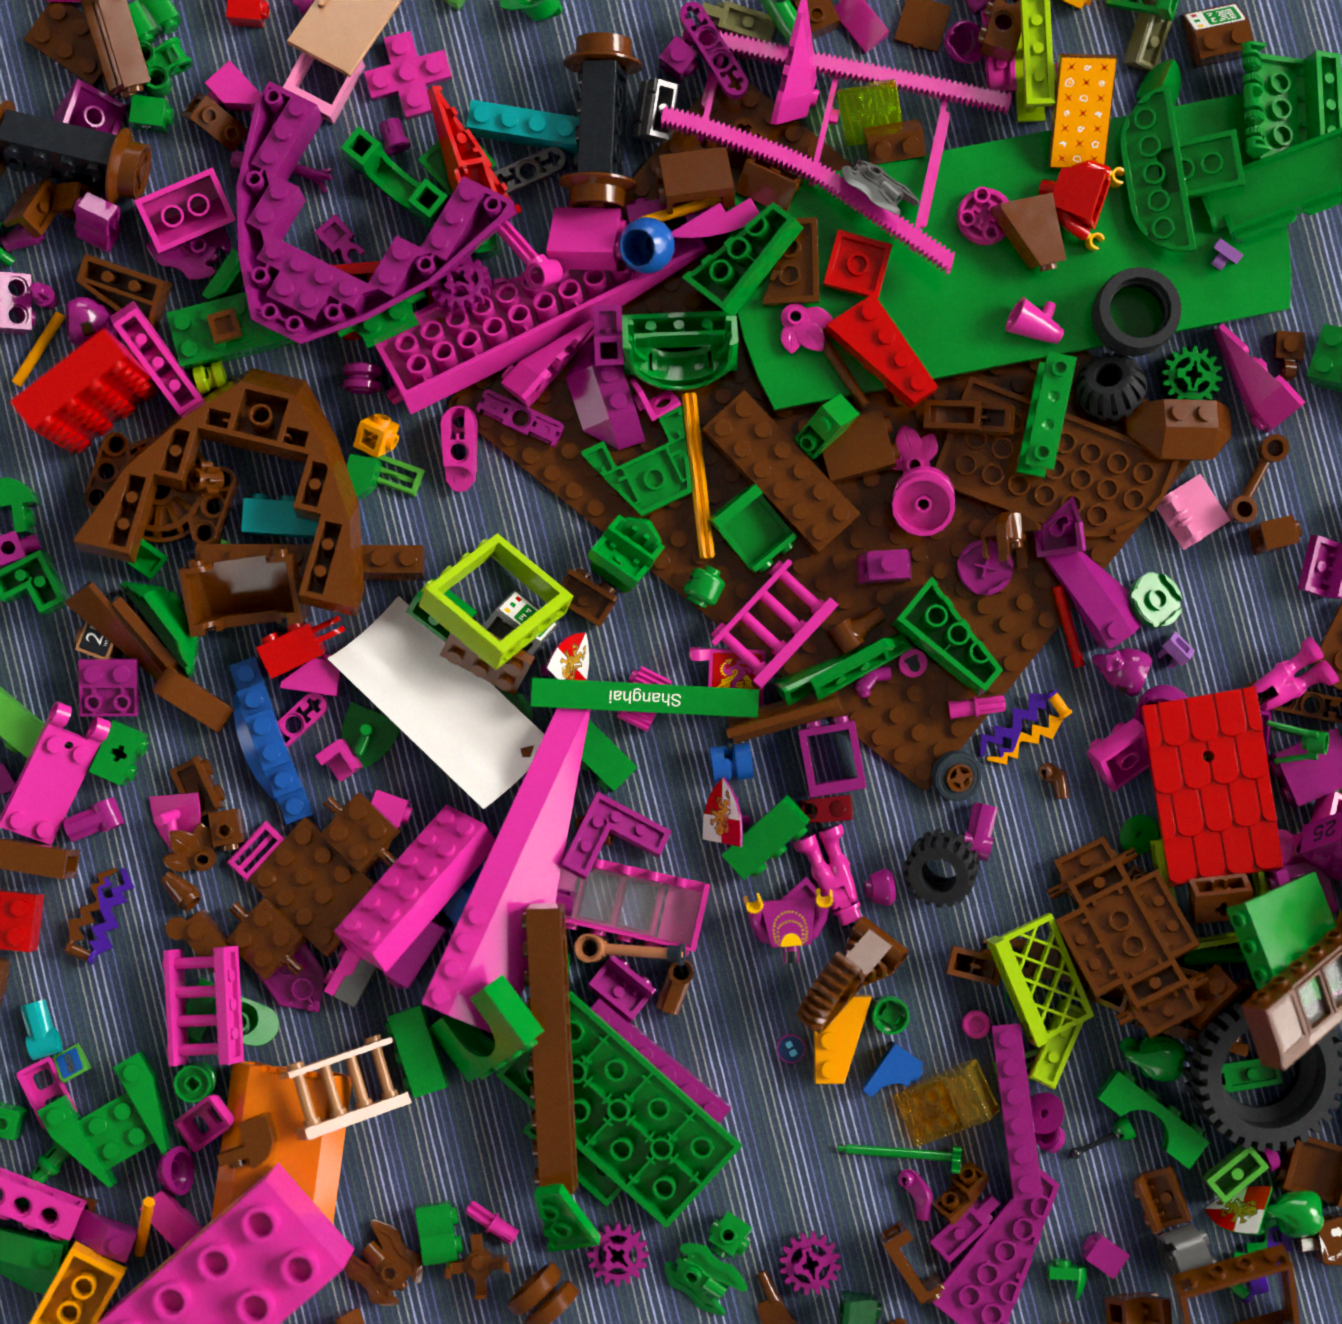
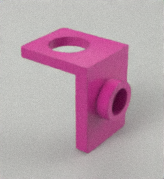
M634 378L629 380L635 392L632 398L639 411L644 409L651 421L681 405L672 390H666L648 401ZM662 400H671L665 407H657V404Z

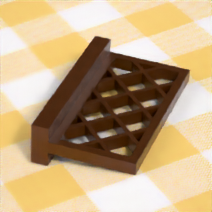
M837 691L819 701L811 693L790 706H787L784 700L759 706L758 718L726 716L729 724L726 732L728 738L732 737L734 743H738L806 722L809 723L843 713Z

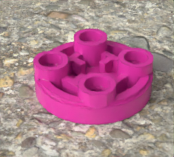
M978 187L976 190L968 193L961 201L956 215L957 225L962 235L977 245H992L1001 241L1006 235L992 216L990 207L1010 202L1007 197L1001 192L987 187Z

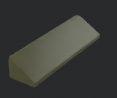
M1143 0V4L1155 6L1157 0ZM1139 12L1123 63L1130 67L1150 72L1159 64L1172 21L1162 20L1159 15Z

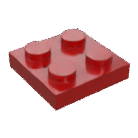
M838 230L823 286L865 298L874 293L878 299L893 244Z

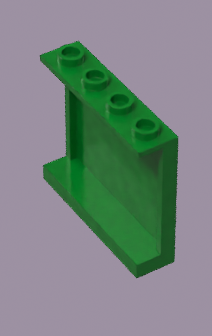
M1316 872L1291 878L1290 882L1246 902L1226 908L1258 991L1268 984L1273 977L1286 969L1292 961H1295L1304 954L1310 946H1313L1322 939L1328 931L1336 927ZM1339 956L1325 968L1332 992L1342 988V961ZM1315 977L1299 990L1304 1006L1322 998Z

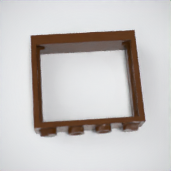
M1283 1244L1171 1275L1178 1323L1191 1324L1187 1304L1188 1298L1277 1273L1282 1310L1233 1324H1300L1293 1263Z

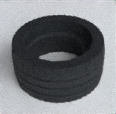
M1143 267L1125 269L1108 279L1097 293L1092 307V325L1099 340L1111 351L1130 357L1147 355L1161 348L1175 333L1181 318V299L1174 284L1162 273ZM1140 287L1150 292L1159 302L1162 311V323L1152 336L1146 338L1131 337L1121 332L1114 324L1110 314V302L1114 294L1120 289Z

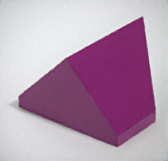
M1072 496L1041 525L1042 531L1034 532L1037 558L1086 550L1083 522Z

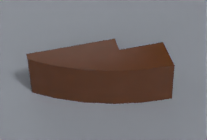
M925 400L924 429L986 435L1013 436L1015 407L1012 404L960 400Z

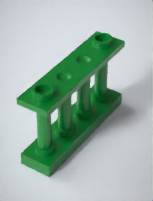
M1048 351L1046 362L1038 363L1015 473L1043 479L1046 469L1054 470L1077 357Z

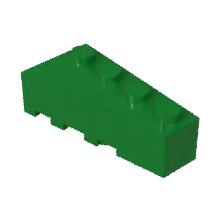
M773 202L745 225V229L735 237L731 236L724 242L725 245L712 256L709 254L701 261V265L692 272H687L682 278L729 316H735L799 235L803 227L792 215Z
M931 577L893 622L892 626L979 697L987 691L1003 669L981 640L977 639L971 631L969 624L965 619L961 618L953 607L954 604L943 594L937 586L938 583Z

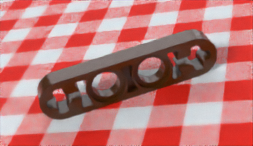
M1257 681L1249 682L1243 688L1252 687ZM1271 686L1262 693H1270V688L1273 689L1270 696H1273L1277 692L1275 688ZM1306 691L1300 698L1292 699L1287 707L1279 706L1272 709V711L1341 724L1342 715L1337 719L1335 712H1324L1325 700L1328 701L1327 707H1338L1339 704L1342 705V698ZM1259 697V704L1265 701L1267 698ZM1309 697L1315 698L1318 702V709L1314 713H1309L1304 708V702Z

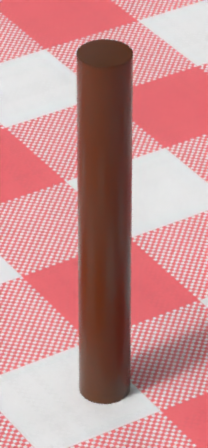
M824 332L823 352L859 408L866 406L869 403L867 397Z

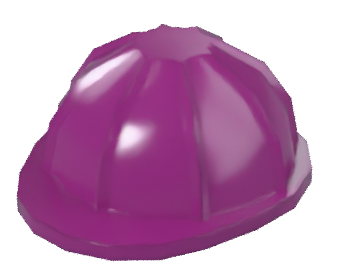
M184 1146L174 1147L159 1159L158 1168L156 1169L158 1182L168 1192L175 1195H185L190 1190L194 1180L195 1169L193 1157Z

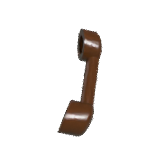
M1268 435L1259 442L1257 450L1260 460L1241 496L1232 498L1226 507L1227 515L1234 523H1250L1256 518L1258 507L1252 497L1270 463L1283 460L1289 452V442L1283 435Z

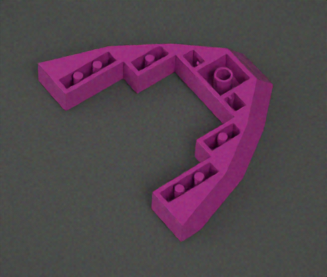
M269 81L254 107L236 186L238 256L251 319L299 344H303L366 321L450 274L517 214L513 200L463 176L422 247H418L396 236L368 283L282 241L306 202L300 188L287 180L324 118L317 104Z

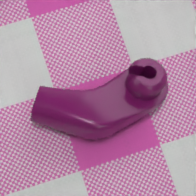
M902 1170L898 1176V1183L913 1197L916 1219L929 1221L931 1219L933 1202L931 1189L914 1170Z

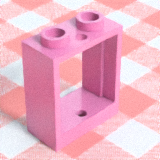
M302 52L283 88L317 104L324 120L334 124L365 68L363 60L360 62L351 77L347 76L331 105L299 88L315 59Z

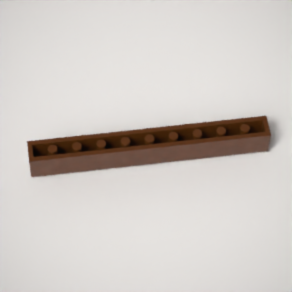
M565 903L530 904L526 908V912L522 913L523 930L527 929V941L523 943L524 958H528L529 969H525L524 981L525 986L530 988V998L526 999V1007L544 1030L535 1038L538 1043L532 1047L533 1054L529 1055V1071L534 1072V1083L530 1085V1098L535 1100V1111H532L531 1124L532 1128L536 1129L537 1139L533 1140V1156L538 1157V1167L534 1170V1182L539 1187L562 1183L569 1194H574L578 1187Z

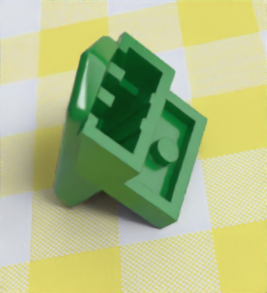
M618 515L586 557L592 560L590 567L595 573L622 592L629 593L650 570L665 546L661 544V538L650 520Z

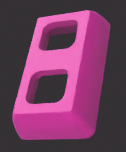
M46 1057L17 1073V1078L44 1130L47 1129L37 1111L46 1106V1100L58 1094L61 1096L67 1094L77 1111L65 1084L62 1083L52 1058ZM44 1069H48L54 1079V1083L40 1090L37 1088L33 1076Z
M210 1095L177 1118L173 1125L190 1149L196 1153L228 1130L234 1122V1116L218 1095ZM210 1106L215 1109L223 1120L222 1122L216 1119L210 1110ZM195 1117H202L209 1127L207 1133L200 1131L194 1122Z

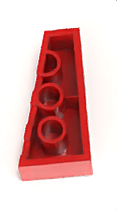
M874 293L826 324L825 334L841 345L842 349L859 361L870 374L877 377L908 408L912 409L933 395L937 390V384Z

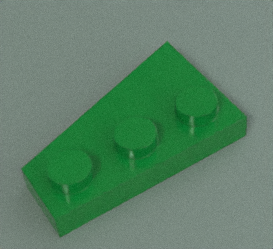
M562 1183L536 1188L534 1198L539 1217L544 1222L543 1232L545 1237H548L549 1252L599 1246L601 1235Z

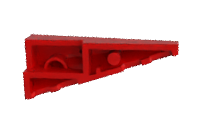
M437 85L429 88L427 94L452 194L464 176L511 199L506 192L508 190L504 182L500 183L492 171V163L469 128L465 129L457 118V110L454 106L450 107L441 94V86ZM514 204L517 214L522 212L519 204Z

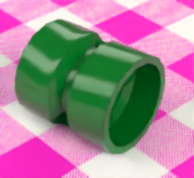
M882 995L876 998L870 1007V1019L882 1033L896 1035L907 1027L910 1020L909 1010L898 997Z
M198 1061L191 1063L177 1073L174 1079L175 1093L185 1102H199L214 1092L218 1083L217 1072L213 1066L206 1062Z

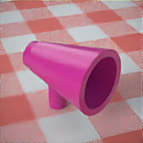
M1021 297L1017 301L1005 326L1006 332L1058 344L1064 334V329L1060 328V325L1052 320L1056 308L1055 303L1045 302L1043 311H1041L1025 297Z

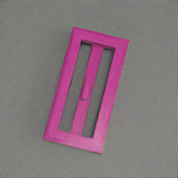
M265 821L227 863L248 882L250 877L283 842L285 837L281 836L268 821ZM267 830L270 834L238 865L236 861ZM274 838L278 841L246 873L244 869Z

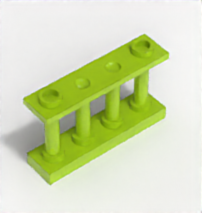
M1020 0L1021 36L1015 54L1017 123L1045 122V107L1054 106L1055 104L1050 0Z

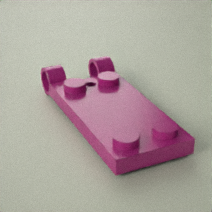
M55 702L0 815V827L52 845L100 744L108 736L111 722L96 716L91 721L85 737L63 729L70 718L71 706ZM72 742V746L66 748L65 743Z

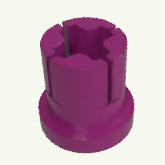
M391 118L380 123L379 128L384 141L383 150L387 155H397L411 147L410 140L405 136L401 121L398 118Z

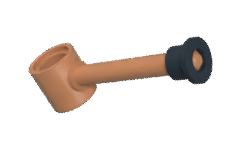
M595 934L581 935L576 940L574 946L576 956L583 962H600L607 955L667 959V962L678 963V966H683L686 954L684 943H680L679 946L669 945L668 948L609 944L604 936ZM591 940L597 945V951L593 956L587 951V945Z

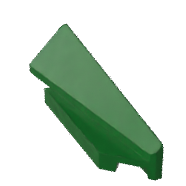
M899 632L852 650L845 655H839L777 679L773 684L787 706L811 693L819 701L912 649V646L905 636Z

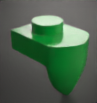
M1054 1258L1053 1263L1045 1262V1275L1049 1279L1073 1280L1074 1299L1078 1301L1086 1284L1087 1266L1070 1263L1069 1259Z

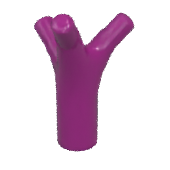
M301 164L296 165L294 169L295 175L315 182L323 194L328 192L323 180L333 179V176L330 174L332 173L331 168L321 170Z

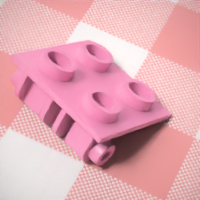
M1201 474L1165 495L1156 507L1183 550L1231 521Z

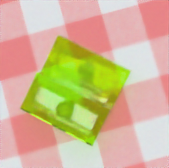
M896 79L868 82L866 86L844 88L837 91L846 147L865 144L863 128L902 122Z

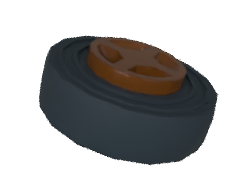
M959 750L948 751L939 756L934 762L930 773L934 790L944 799L955 802L971 797L979 788L981 782V769L977 760L970 754Z

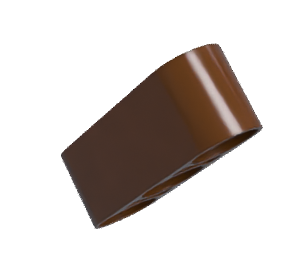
M170 666L165 669L152 688L156 694L218 733L234 712V708Z

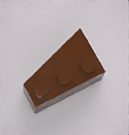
M84 254L76 279L78 283L117 312L134 301L156 332L158 331L173 284L88 254Z

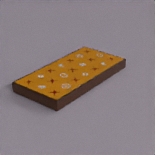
M1059 54L1048 155L1049 168H1070L1072 165L1086 160H1093L1105 165L1118 58L1116 55Z

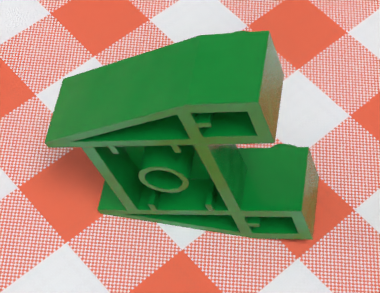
M144 1050L113 1067L127 1092L82 1118L78 1110H75L67 1094L37 1111L49 1135L108 1188L118 1181L111 1170L113 1166L156 1142L163 1156L172 1149L158 1076Z

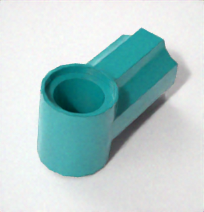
M46 999L20 1006L28 1034L26 1036V1046L30 1058L37 1060L62 1052L61 1037L58 1030L53 1028Z

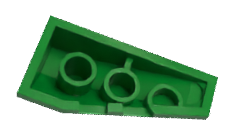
M0 1225V1274L29 1291L46 1294L69 1254L71 1239L70 1241L66 1239L61 1241L51 1238L48 1234Z

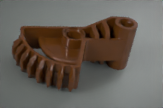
M865 916L861 917L849 934L844 955L837 952L829 963L826 964V967L820 972V975L804 997V1001L797 1011V1017L804 1025L821 1035L863 986L891 976L906 959L910 950Z

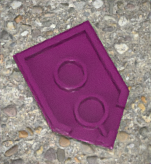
M306 943L293 956L304 967L303 971H299L300 974L298 976H294L286 966L277 969L268 980L263 979L257 973L279 1006L319 1012L326 971Z

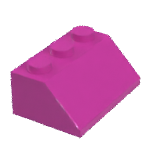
M213 167L134 200L158 254L236 221Z

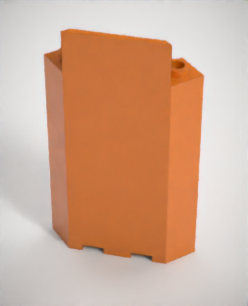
M243 1061L232 1064L227 1108L234 1116V1122L223 1133L220 1153L244 1145L238 1126L240 1122L268 1112L271 1113L277 1140L272 1154L254 1169H251L248 1158L246 1159V1164L230 1169L229 1164L222 1167L219 1164L211 1220L279 1162L333 1224L346 1127L311 1140L298 1141L295 1130L304 1127L303 1121H305L293 1077L279 1079L278 1074L288 1071L286 1066H271L257 1061ZM320 1071L304 1073L316 1116H320L321 1120L329 1118L331 1107ZM332 1071L342 1107H346L348 1111L352 1087L350 1075Z

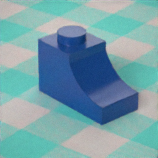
M892 1041L861 1086V1089L873 1097L877 1091L890 1084L899 1083L908 1087L910 1083L915 1084L924 1071L921 1069L923 1063Z

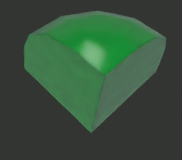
M1174 59L1165 60L1147 73L1135 98L1140 100L1152 90L1169 84L1172 103L1175 106L1181 88V75Z

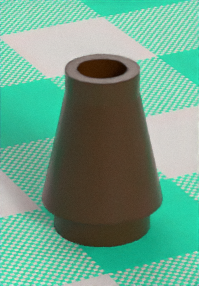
M172 870L167 872L160 880V883L165 887L178 909L188 912L202 898L198 887L178 876Z

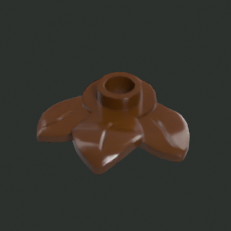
M200 822L192 833L183 830H171L169 832V842L173 852L163 857L162 862L165 866L176 872H185L192 868L196 871H207L214 866L216 852L212 847L211 830L208 826ZM200 855L207 856V860L204 862H199L197 858Z

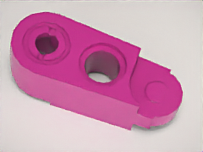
M464 405L450 408L441 419V442L446 483L457 492L468 490L473 482L476 481L478 421L474 411ZM457 417L464 418V427L456 425ZM455 444H462L466 448L465 458H458L454 454L453 448Z

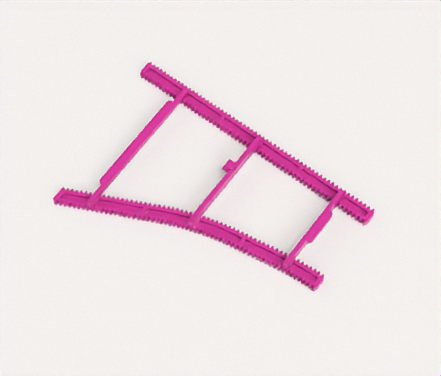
M684 29L682 40L689 46L693 45L695 49V45ZM722 31L719 32L733 56L736 54L737 58L742 55L743 59L747 56L748 60L753 57V61L758 58L759 63L764 60L765 64L769 61L770 65L774 62L775 66L780 63L782 67L785 64L789 50L787 44L782 47L781 43L778 46L776 42L771 45L770 41L766 44L765 40L760 42V39L755 41L754 37L749 40V36L744 39L743 35L739 38L738 34L733 37L732 33L728 36L727 32L722 34ZM703 33L699 37V42L706 46L711 45L715 40L714 36L710 33ZM819 51L816 54L814 52L816 72L818 71L819 75L823 72L824 76L829 74L830 78L833 76L813 162L812 157L807 159V155L802 157V152L797 155V150L792 152V148L787 150V146L783 148L782 144L778 146L777 142L772 144V140L767 142V138L762 140V136L757 139V134L752 137L751 132L746 135V130L741 133V128L736 131V127L731 129L730 124L725 127V123L720 125V121L715 123V119L710 121L709 118L718 82L711 71L708 74L701 102V108L704 110L701 118L699 114L694 116V112L690 115L689 111L684 113L683 109L679 112L678 108L674 111L673 107L668 109L667 105L663 108L661 128L666 125V130L671 127V131L676 128V132L681 129V133L686 131V135L691 132V136L696 134L699 142L703 143L704 137H706V141L711 139V143L716 141V145L721 142V147L726 144L727 149L730 146L732 151L737 148V153L742 150V154L747 152V155L750 156L752 154L753 158L758 156V160L763 158V162L768 160V164L773 162V166L777 163V168L782 165V170L787 167V172L791 170V174L796 172V176L801 174L800 178L805 176V181L809 179V186L814 187L819 184L818 188L823 186V191L828 189L827 193L832 192L831 196L836 194L835 199L840 197V202L845 200L844 205L849 203V208L854 206L853 211L859 210L858 214L863 213V217L868 216L867 221L872 219V224L877 222L876 227L881 225V230L886 228L885 233L891 232L890 237L895 235V240L900 238L899 243L904 241V246L909 244L908 249L914 253L918 251V255L923 254L922 259L927 257V262L932 260L931 265L937 264L936 268L941 267V272L946 270L945 275L951 272L955 252L950 253V248L945 250L946 245L940 247L941 242L936 244V239L931 240L932 236L927 237V232L922 234V229L920 230V228L927 226L950 120V113L946 111L948 99L950 103L954 100L955 104L960 101L961 106L965 102L966 107L971 104L972 108L975 105L977 109L982 106L983 110L987 107L988 111L992 108L993 112L998 109L999 114L1004 111L1006 115L1009 112L1012 95L1011 92L1006 95L1005 91L1001 94L1000 89L995 92L994 88L990 91L989 87L984 90L983 86L979 89L978 85L973 88L972 84L968 87L967 82L962 85L961 81L958 84L956 80L951 83L950 79L946 82L945 78L941 81L940 77L935 80L934 75L929 78V75L924 77L923 73L919 76L918 72L913 75L912 71L908 74L907 70L902 73L901 68L897 72L896 67L891 70L890 66L886 69L885 65L880 68L879 64L875 67L874 63L869 65V62L864 65L863 60L858 63L857 59L853 62L852 58L848 61L847 57L842 60L841 56L837 59L836 55L831 58L830 53L826 56L825 52L820 55ZM718 56L717 68L722 69L725 56ZM839 76L841 80L844 77L846 81L850 78L851 82L856 79L857 83L862 81V84L867 82L868 86L871 83L873 87L878 84L879 88L883 85L884 89L889 86L891 90L894 87L895 92L900 89L901 93L905 90L906 94L911 91L912 95L916 92L917 96L921 93L922 97L927 94L928 99L933 96V100L938 97L939 101L942 99L914 228L913 223L908 225L909 220L903 221L904 217L899 218V215H894L871 202L866 194L849 185L844 180V176L840 178V173L835 175L836 170L831 172V167L827 170L826 165L821 167L820 157L828 124L837 125L840 110L832 109Z

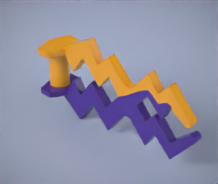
M1057 689L1048 694L1028 693V710L1013 708L1011 728L994 725L995 736L981 734L980 756L983 757L985 755L987 742L1002 745L1003 737L1010 738L1011 749L998 747L1000 756L987 757L988 761L1007 765L1008 756L1018 759L1019 743L1021 741L1039 744L1040 734L1053 739L1062 720L1073 711L1064 703L1057 693ZM1048 699L1060 716L1057 718L1048 714L1049 728L1032 724V735L1021 732L1022 718L1037 721V707L1046 710V700Z

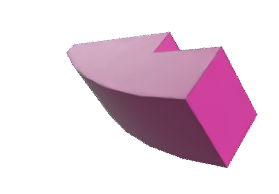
M751 198L728 212L719 203L672 231V235L680 238H698L728 233L745 227L748 222L759 214V211Z
M165 1188L153 1197L155 1205L151 1224L175 1250H178L203 1228L187 1208H183Z

